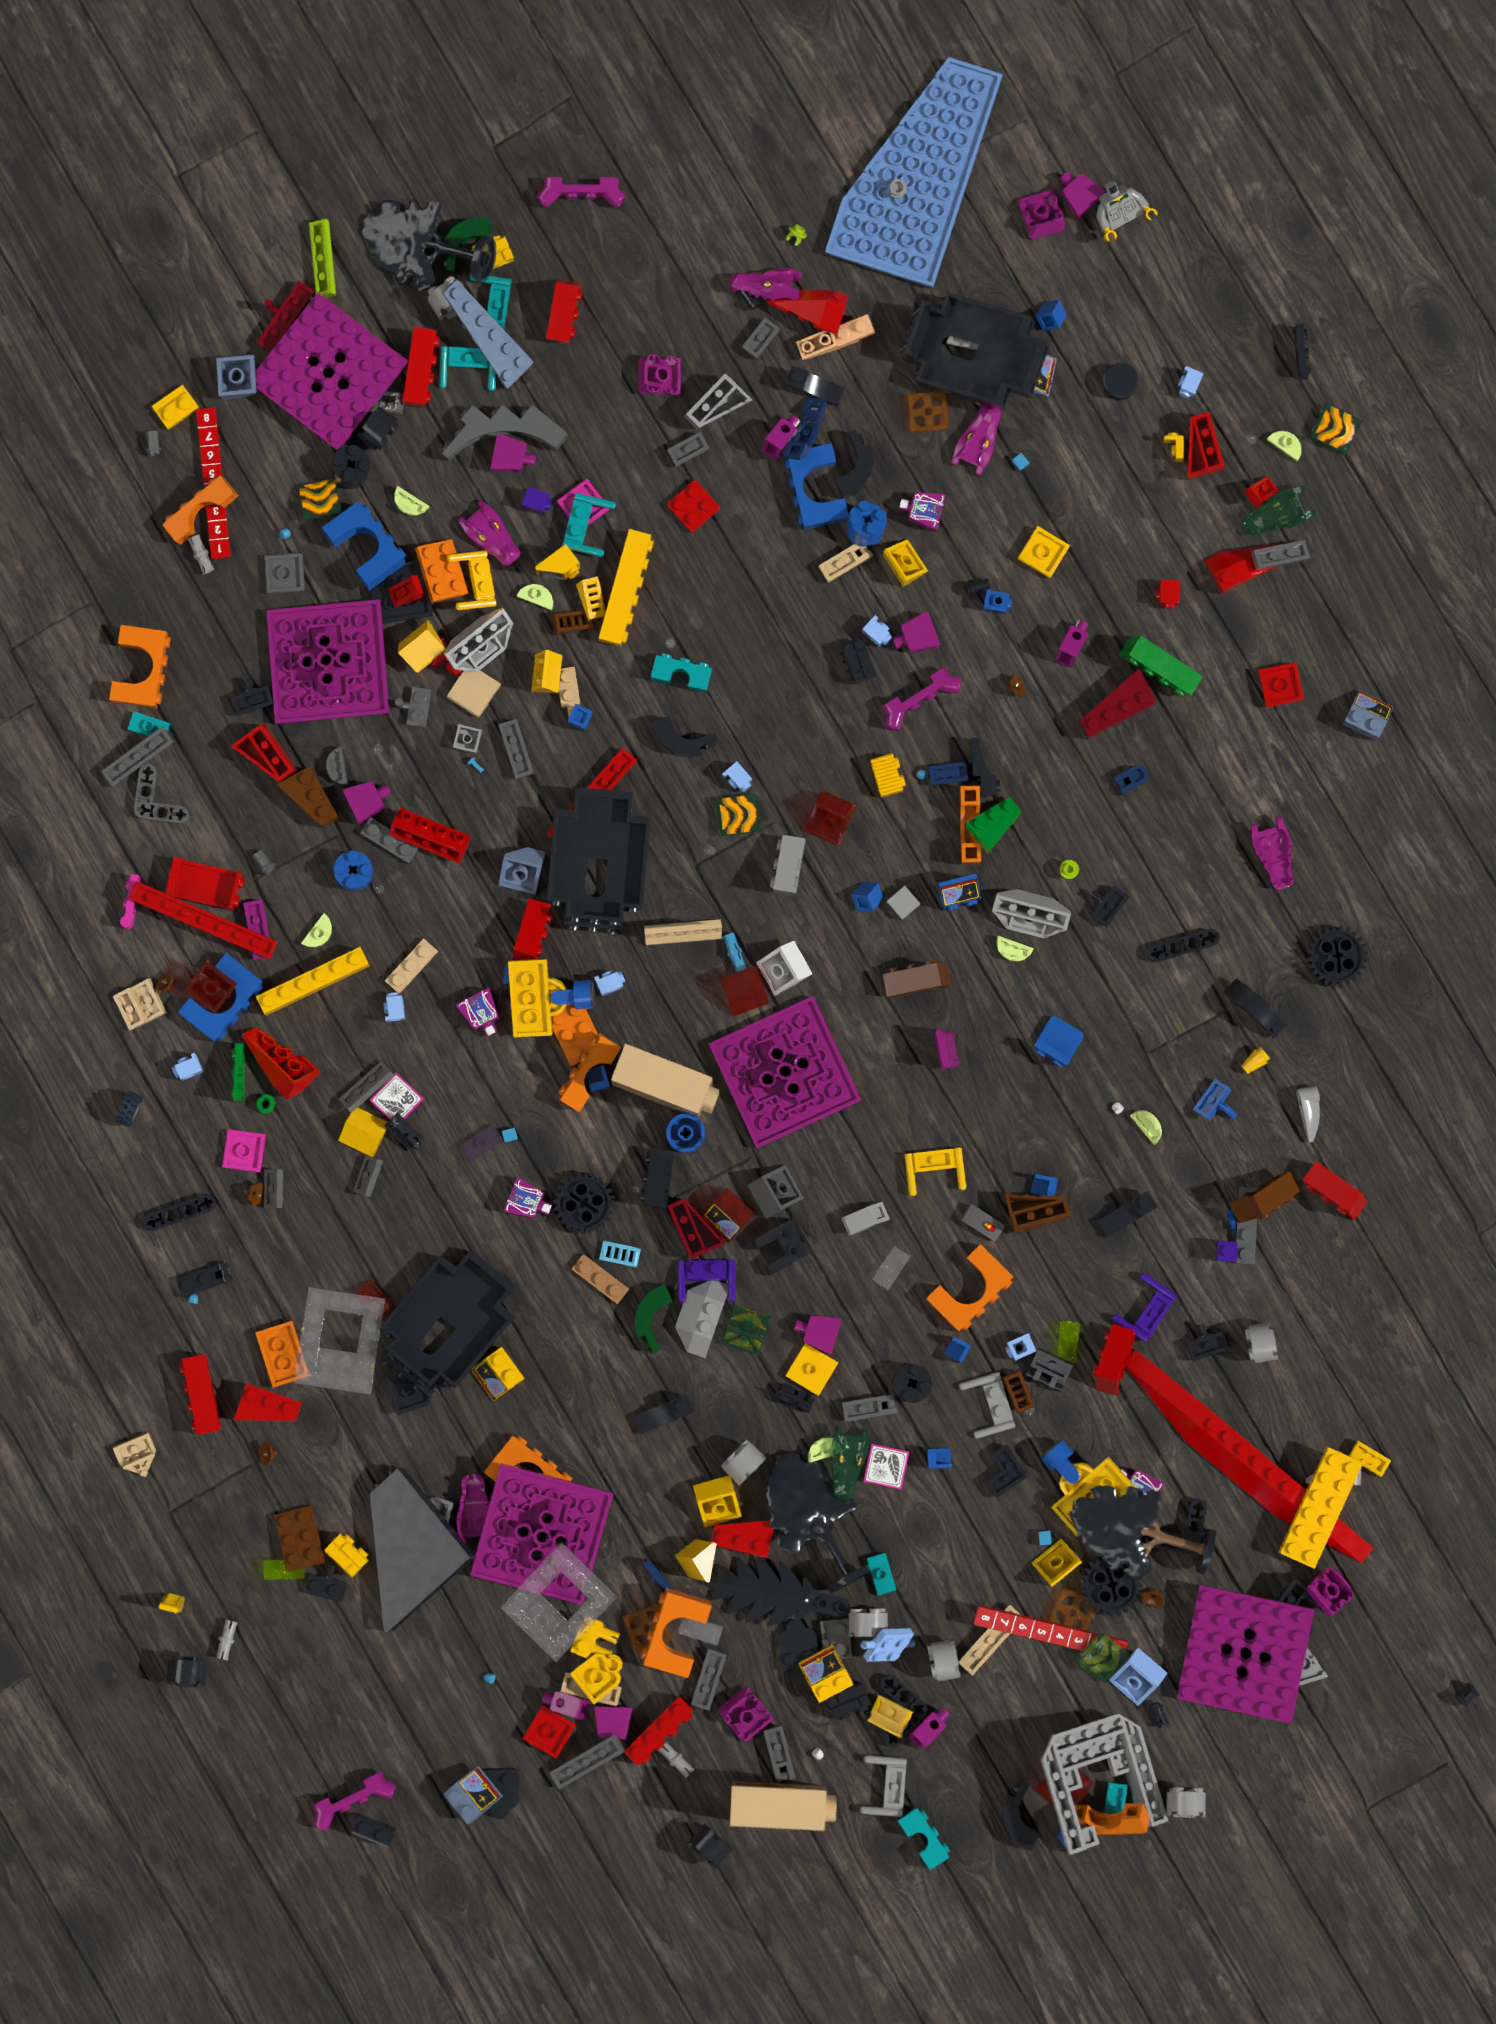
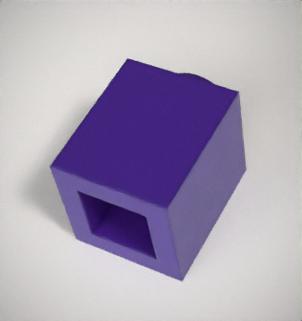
M528 487L522 507L545 515V511H549L552 504L550 494Z
M1216 1242L1215 1261L1237 1262L1238 1242Z

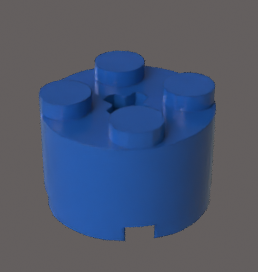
M861 501L854 506L849 513L846 530L851 542L861 547L877 544L882 539L887 522L886 512L876 504L867 501Z
M354 850L345 852L337 858L334 864V876L340 886L346 890H363L372 881L373 866L367 856L361 852ZM353 867L355 869L357 867L356 871L358 873L350 875V868Z
M691 1114L677 1115L668 1124L666 1131L667 1140L674 1150L680 1153H692L699 1149L704 1142L705 1129L703 1123ZM683 1129H687L688 1132H691V1134L688 1135L687 1139H685L683 1135H680V1133L683 1132Z

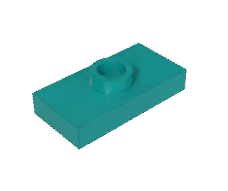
M133 711L128 730L149 737L162 726L168 732L170 723Z
M886 1553L867 1558L878 1596L896 1591Z
M1108 1782L1104 1814H1116L1123 1810L1128 1785Z

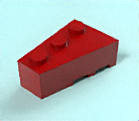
M559 279L556 282L546 339L567 343L570 342L571 338L574 339L576 328L573 327L574 320L578 319L579 309H577L578 301H581L582 290H580L582 283Z
M260 724L231 746L278 782H282L299 772L267 725Z
M1317 1161L1303 1178L1306 1184L1305 1188L1313 1194L1315 1192L1318 1193L1327 1204L1331 1203L1336 1207L1337 1211L1343 1215L1346 1214L1352 1220L1357 1218L1368 1203L1363 1193Z
M1113 1324L1111 1330L1106 1332L1105 1341L1107 1342L1105 1347L1100 1349L1099 1358L1101 1359L1099 1364H1095L1093 1375H1095L1096 1390L1118 1396L1120 1392L1119 1383L1121 1378H1124V1369L1127 1361H1129L1135 1341V1330Z

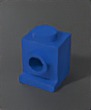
M987 589L983 611L1005 615L1006 610H1010L1012 604L1009 593ZM1000 598L1002 603L996 604L995 599Z

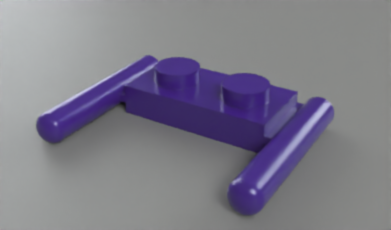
M735 1260L677 1262L679 1302L683 1303L686 1300L685 1280H728V1300L730 1302L736 1300Z
M1141 1273L1140 1279L1156 1289L1157 1292L1135 1325H1132L1117 1314L1112 1316V1320L1122 1327L1135 1330V1336L1146 1343L1178 1295L1146 1273Z

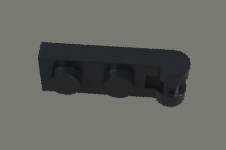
M1296 324L1294 327L1297 373L1301 380H1306L1311 373V368L1307 365L1306 359H1309V349L1305 348V341L1308 339L1307 329H1304L1303 324Z
M225 1262L176 1279L181 1297L183 1298L233 1281L232 1275H229L227 1269L229 1268L228 1263ZM220 1271L222 1278L217 1279L215 1272Z

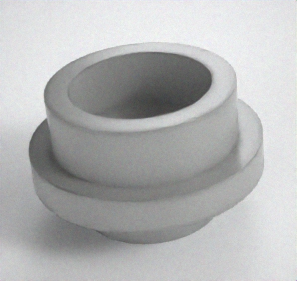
M894 179L889 183L888 192L892 197L901 198L906 194L907 186L903 180Z

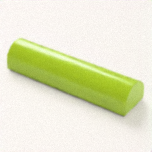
M321 219L309 222L316 294L319 292L325 298L336 296L329 220Z

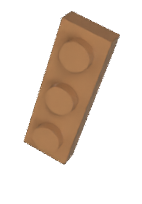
M584 1254L572 1268L574 1272L616 1304L621 1301L629 1288Z

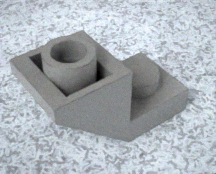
M880 1202L841 1219L848 1235L851 1236L874 1225L886 1222L890 1218L883 1202Z

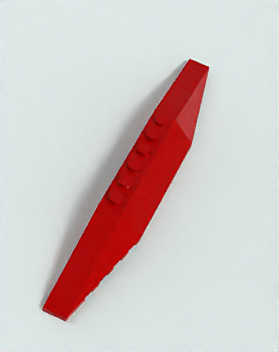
M1135 1349L1125 1367L1182 1438L1274 1516L1292 1524L1307 1490ZM1339 1518L1326 1543L1360 1563L1374 1549Z

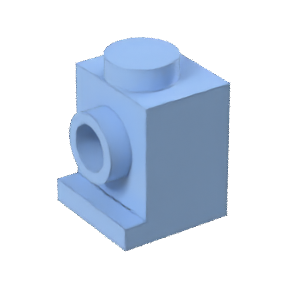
M1186 366L1183 372L1186 376L1182 375L1178 386H1181L1179 395L1185 398H1193L1204 373Z
M875 615L862 629V632L880 647L881 644L886 645L892 636L888 632L889 628L883 622H877L878 617Z
M735 762L722 774L724 779L729 777L728 783L734 789L738 788L740 791L745 792L751 786L752 778L738 762Z
M613 971L602 974L603 978L601 979L598 976L594 977L602 996L623 988L622 983L625 982L621 971L618 973H613Z
M398 993L386 994L387 1002H384V1011L389 1016L385 1017V1021L406 1020L402 995L398 996Z
M195 1053L191 1054V1059L184 1057L178 1060L177 1065L172 1067L176 1078L179 1077L183 1081L203 1072Z
M1029 1333L1008 1342V1347L1005 1348L1008 1357H1013L1014 1361L1036 1351ZM1021 1344L1023 1346V1350L1021 1352H1018L1016 1350V1345Z

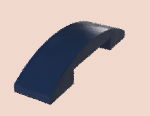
M808 397L802 410L803 419L793 441L788 442L782 455L783 458L802 460L808 454L822 424L826 399Z

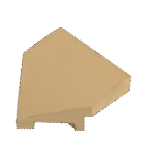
M149 1432L114 1446L113 1451L123 1469L146 1477L155 1456L156 1448Z

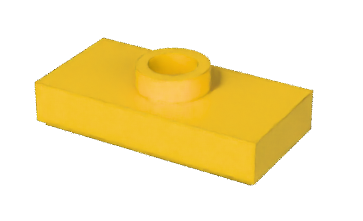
M1360 1441L1355 1443L1348 1455L1362 1462L1363 1467L1380 1477L1383 1476L1391 1462L1390 1459Z

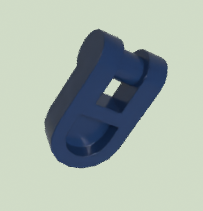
M1137 765L1112 778L1114 784H1117L1120 789L1119 793L1122 796L1142 785L1148 778V772L1145 767ZM1128 777L1131 784L1126 786L1123 779Z

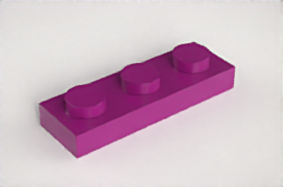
M263 900L243 903L248 929L270 938ZM253 953L254 960L265 958Z

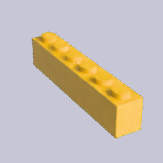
M631 529L628 531L599 635L600 642L621 647L622 642L626 643L629 634L626 631L627 624L631 625L634 616L631 613L632 606L636 607L639 596L636 595L638 588L642 587L644 580L641 574L643 570L647 569L649 562L646 556L648 551H652L654 544L650 534Z
M359 947L256 996L263 1013L267 1016L370 965L362 948Z

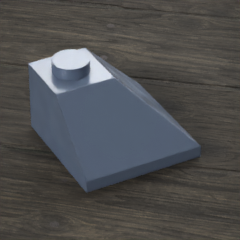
M526 847L506 853L503 859L499 886L536 895L546 852Z

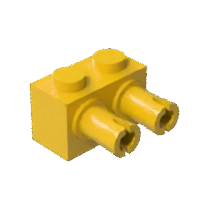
M585 1615L571 1652L587 1659L596 1653L611 1655L613 1651L598 1646L596 1640L601 1638L615 1645L617 1639L612 1638V1636L618 1638L620 1633L604 1627L603 1621Z

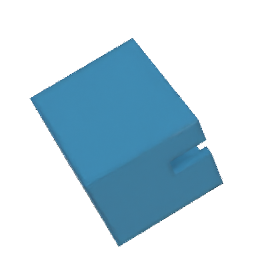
M1022 453L1012 460L1019 471H1022L1029 465L1028 460Z
M515 1128L502 1131L505 1143L518 1139Z
M1050 1531L1038 1532L1039 1545H1050Z

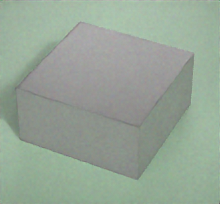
M458 724L453 749L477 754L482 730Z
M906 886L886 902L901 920L920 906L918 900Z

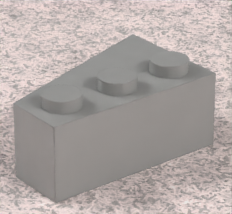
M725 373L684 417L696 429H699L749 403L752 399Z
M783 835L782 840L778 839L776 850L780 851L779 858H775L773 869L777 870L776 877L771 878L770 888H773V893L796 897L805 838Z

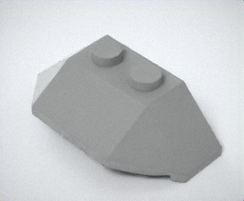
M503 608L478 618L453 638L444 655L453 669L478 672L506 649L513 622Z
M1018 889L997 893L992 912L1006 929L1040 938H1047L1061 931H1066L1071 916V911L1057 900Z
M707 1281L687 1291L686 1300L683 1303L675 1326L687 1352L706 1358L728 1294V1284L720 1281Z

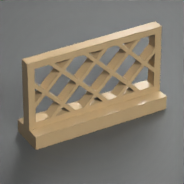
M721 919L644 926L646 946L722 939Z

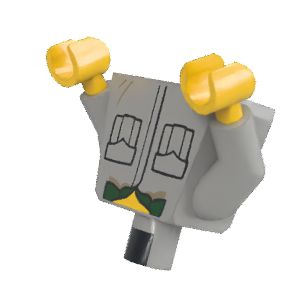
M1111 181L1105 185L1107 193L1099 198L1100 204L1096 218L1102 231H1105L1104 240L1110 242L1108 234H1111L1113 239L1116 240L1117 234L1112 230L1142 215V210L1146 212L1145 217L1148 220H1151L1148 212L1153 211L1157 216V211L1149 208V203L1141 193L1132 188H1126L1124 185L1117 187L1116 182Z

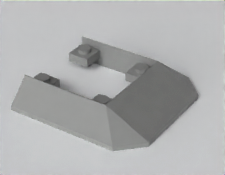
M1120 1714L1052 1735L1041 1758L1068 1855L1099 1844L1094 1825L1080 1828L1070 1791L1083 1787L1077 1768L1106 1758L1112 1777L1125 1773L1133 1803L1144 1804L1150 1817L1148 1827L1168 1822L1141 1727Z

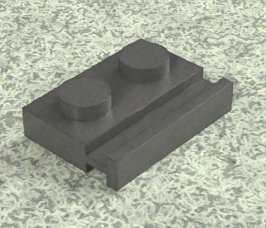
M848 1619L820 1621L823 1649L833 1645L840 1659L852 1658Z

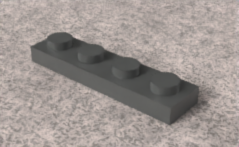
M162 726L101 772L111 786L114 787L173 744L174 740L164 726Z
M1239 1186L1238 1199L1244 1198L1243 1194L1251 1193L1257 1187ZM1257 1218L1243 1223H1238L1237 1221L1236 1242H1238L1237 1262L1235 1264H1255Z
M616 1734L552 1770L549 1774L558 1789H561L623 1753L625 1750Z

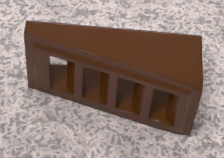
M585 610L553 614L551 617L554 635L594 628L593 620H588ZM583 615H585L586 625H583L582 622ZM574 617H577L578 626L575 625ZM566 618H569L571 627L567 626ZM559 620L562 621L563 628H560Z
M1020 1370L1002 1376L1017 1414L1035 1407ZM1018 1377V1381L1009 1384V1380ZM1021 1384L1022 1388L1012 1391L1011 1388ZM1025 1392L1024 1396L1015 1399V1395ZM1028 1399L1027 1403L1018 1406V1402Z

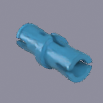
M730 933L723 936L728 950L727 955L731 958L735 973L747 969L742 958V949L737 944L735 934Z

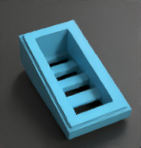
M603 1241L599 1260L637 1268L641 1249ZM608 1246L612 1247L610 1257H606ZM615 1248H619L617 1259H613ZM623 1249L627 1250L624 1261L621 1260ZM630 1251H634L632 1262H628Z

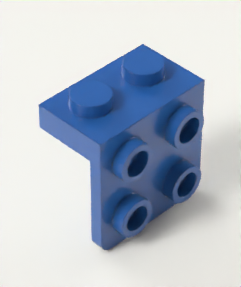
M1052 1016L1033 1048L1036 1049L1035 1053L1045 1058L1047 1056L1053 1059L1052 1063L1058 1067H1067L1084 1034L1056 1016Z

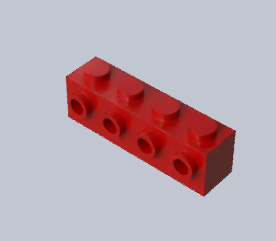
M414 327L403 405L425 408L426 403H430L431 392H428V386L433 384L434 373L430 372L431 366H435L437 355H434L433 352L434 347L438 348L440 337L436 336L437 330Z
M403 808L399 809L389 833L394 838L459 864L471 838L470 835Z
M202 1354L182 1359L180 1370L181 1374L186 1377V1382L183 1384L185 1393H189L190 1401L187 1402L189 1413L193 1412L194 1420L191 1421L193 1432L197 1431V1435L222 1430L207 1355Z
M678 1696L624 1753L637 1766L640 1763L644 1765L651 1758L649 1754L654 1749L658 1751L665 1744L663 1740L668 1735L672 1737L679 1730L677 1726L681 1722L685 1724L693 1716L691 1714L693 1709Z

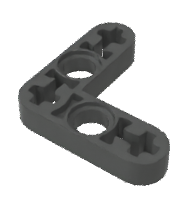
M152 764L142 765L139 770L134 804L135 815L143 820L174 824L187 823L190 813L185 807L153 803L157 770ZM150 768L153 775H149V782L153 781L152 784L147 782L141 783L142 780L146 781V775L143 772ZM144 786H148L151 789V793L147 797L140 794V790ZM142 805H145L146 809L152 810L151 806H155L153 817H150L151 813L144 812V815H141L138 808H142ZM159 808L167 810V815L164 818L157 816ZM170 809H173V813H180V810H183L186 817H182V820H179L177 816H172L171 820L169 819L171 816Z

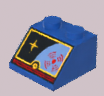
M976 874L940 882L937 886L942 908H947L948 911L959 909L958 905L966 904V906L978 904L977 901L981 899Z

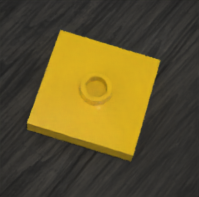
M1037 526L1020 553L1018 560L1046 577L1051 578L1070 545Z
M805 1343L786 1377L819 1396L838 1362Z

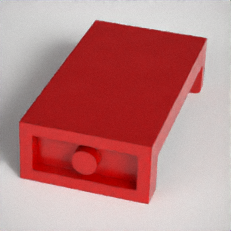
M174 857L165 894L183 900L234 911L235 907L239 906L240 896H238L239 888L243 889L245 878L242 877V872H234Z

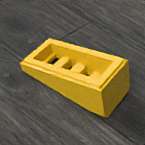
M598 577L585 579L577 583L576 586L588 620L605 616L606 612ZM598 608L599 611L592 612V609Z
M166 1593L159 1608L179 1613L182 1611L185 1598L176 1594Z

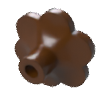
M1016 674L1011 675L1010 685L1007 686L1008 692H1013L1015 695L1023 697L1026 687L1023 684L1022 678Z
M171 972L160 977L156 984L157 993L161 994L167 990H174V978Z
M260 1182L251 1185L246 1192L247 1200L250 1201L252 1206H257L258 1203L261 1204L264 1201V1187Z
M266 1441L262 1442V1446L259 1447L260 1462L264 1463L265 1466H269L270 1462L273 1461V1457L277 1456L276 1449H272V1446Z
M1153 1588L1152 1590L1142 1592L1141 1601L1144 1604H1148L1152 1608L1163 1606L1164 1596L1159 1593L1158 1589Z

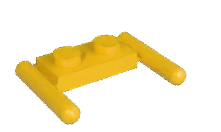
M487 551L447 555L448 562L469 560V571L476 600L457 603L456 609L466 610L496 606Z
M962 1148L904 1154L910 1196L917 1194L914 1175L917 1172L956 1168L959 1189H966Z

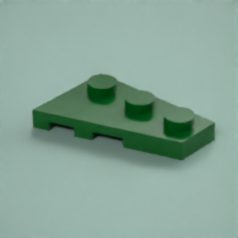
M1009 797L967 821L965 827L985 852L989 854L994 845L998 843L1003 834L1019 817L1021 810Z
M235 1044V1048H232V1060H235V1066L232 1067V1079H234L232 1098L235 1102H244L245 1045Z

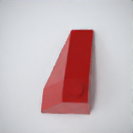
M799 290V298L796 300L790 298L771 300L769 298L768 304L786 313L793 312L799 316L798 319L802 321L806 319L814 323L813 327L837 334L849 295L832 290Z
M1281 544L1223 551L1205 559L1204 562L1220 594H1223L1276 568L1256 570L1251 552Z
M255 1027L243 1033L242 1038L272 1085L287 1100L300 1094L319 1075L320 1071L304 1056L298 1057L287 1046L285 1048L276 1043V1039Z

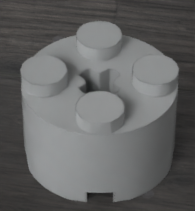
M454 276L447 278L444 284L439 287L434 286L428 291L429 296L427 300L440 320H443V317L450 319L457 316L442 294L454 280H458L462 285L461 281L455 279Z
M1272 1321L1249 1325V1329H1245L1247 1341H1251L1252 1348H1249L1250 1360H1255V1364L1278 1360V1355L1274 1356V1353L1277 1352L1274 1330L1269 1329V1326H1273Z
M746 1440L721 1467L740 1485L766 1457L751 1442Z
M851 1609V1613H849V1637H876L882 1629H888V1613H886L885 1609H869V1613H867V1609Z
M954 1639L934 1642L927 1646L929 1660L934 1661V1664H931L933 1680L939 1682L960 1678Z
M1184 1788L1170 1789V1792H1167L1166 1816H1171L1173 1813V1817L1195 1818L1199 1814L1200 1817H1206V1793H1203L1202 1788H1191L1189 1792H1185Z

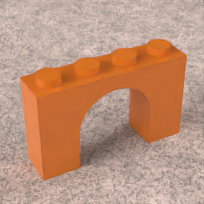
M121 625L118 639L119 646L141 649L149 653L153 660V669L150 676L138 684L112 681L109 698L111 703L157 709V704H161L162 693H159L160 685L163 686L165 674H162L163 667L167 666L168 656L165 655L166 648L170 647L171 640L166 631Z
M981 1244L966 1258L984 1277L985 1291L980 1300L973 1304L959 1303L940 1285L926 1298L958 1332L961 1329L965 1331L972 1324L970 1320L974 1316L978 1318L985 1311L983 1307L988 1302L992 1304L999 1297L997 1293L1002 1288L1006 1290L1013 1283L1011 1281L1013 1276Z
M519 1435L517 1438L515 1436L511 1437L484 1471L485 1474L496 1482L501 1463L515 1466L521 1462H532L538 1465L545 1475L568 1481L573 1479L566 1472L562 1474L556 1470L558 1466L551 1460L547 1462L541 1458L543 1454L533 1447L531 1450L527 1447L526 1444L528 1442ZM544 1513L541 1518L545 1520L550 1513Z
M666 1588L665 1593L660 1595L658 1604H661L659 1611L654 1613L653 1622L655 1624L653 1630L649 1629L647 1635L648 1646L643 1648L641 1658L645 1666L688 1678L694 1662L693 1655L669 1648L662 1639V1633L665 1626L676 1618H688L706 1624L712 1604L709 1600Z

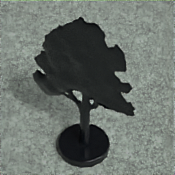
M412 199L409 201V208L405 209L404 212H400L398 201L383 200L376 205L380 213L375 215L368 213L361 219V228H358L357 231L360 233L363 243L367 248L366 252L375 263V266L381 268L384 272H390L399 285L404 284L410 277L413 278L410 286L416 292H422L434 284L435 278L431 266L435 258L441 254L470 259L472 278L478 282H485L493 271L497 248L496 242L492 237H482L477 242L474 251L448 245L441 241L439 235L435 233L441 209L439 201L434 202L432 200L427 202V206L419 210L418 202ZM426 247L436 249L431 255L426 256L424 254Z
M788 1451L784 1456L777 1455L772 1475L769 1476L766 1497L768 1499V1506L772 1508L770 1527L781 1529L785 1532L784 1535H777V1544L781 1549L790 1553H800L807 1540L820 1539L826 1544L843 1574L842 1578L829 1585L828 1589L833 1594L871 1572L869 1565H864L851 1571L831 1534L833 1522L839 1520L850 1511H854L857 1508V1504L848 1495L845 1498L837 1494L841 1489L840 1481L835 1479L832 1483L822 1480L827 1473V1468L820 1460L811 1463L807 1461L805 1463L800 1459L798 1453ZM813 1523L818 1525L821 1531L820 1534L810 1530V1526Z

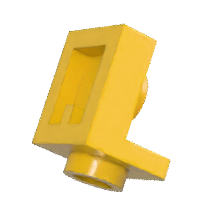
M1168 433V436H1164L1163 443H1175V445H1171V456H1175V462H1183V436H1179V433Z

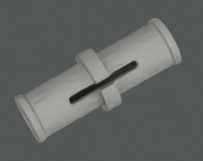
M195 535L189 538L188 541L195 554L194 558L197 559L203 575L210 573L214 568L200 536Z
M226 1619L222 1636L219 1637L220 1644L216 1658L221 1659L222 1652L224 1651L223 1660H228L231 1643H234L233 1636L238 1623L232 1621L231 1628L229 1629L231 1620Z
M666 1742L663 1746L668 1752L663 1747L658 1751L671 1762L670 1765L672 1767L675 1766L687 1778L690 1774L684 1768L692 1773L694 1768L682 1758L683 1755L681 1753L678 1754Z

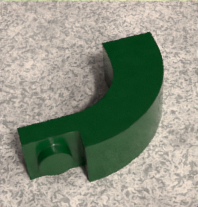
M470 218L458 223L449 231L443 243L461 248L469 241L480 240L484 236L490 237L491 218ZM442 254L448 256L444 259V268L447 269V274L455 275L457 256Z
M665 1284L653 1289L643 1298L635 1316V1329L638 1339L646 1336L647 1339L643 1341L647 1350H652L653 1353L659 1351L660 1348L651 1329L652 1317L658 1309L673 1302Z

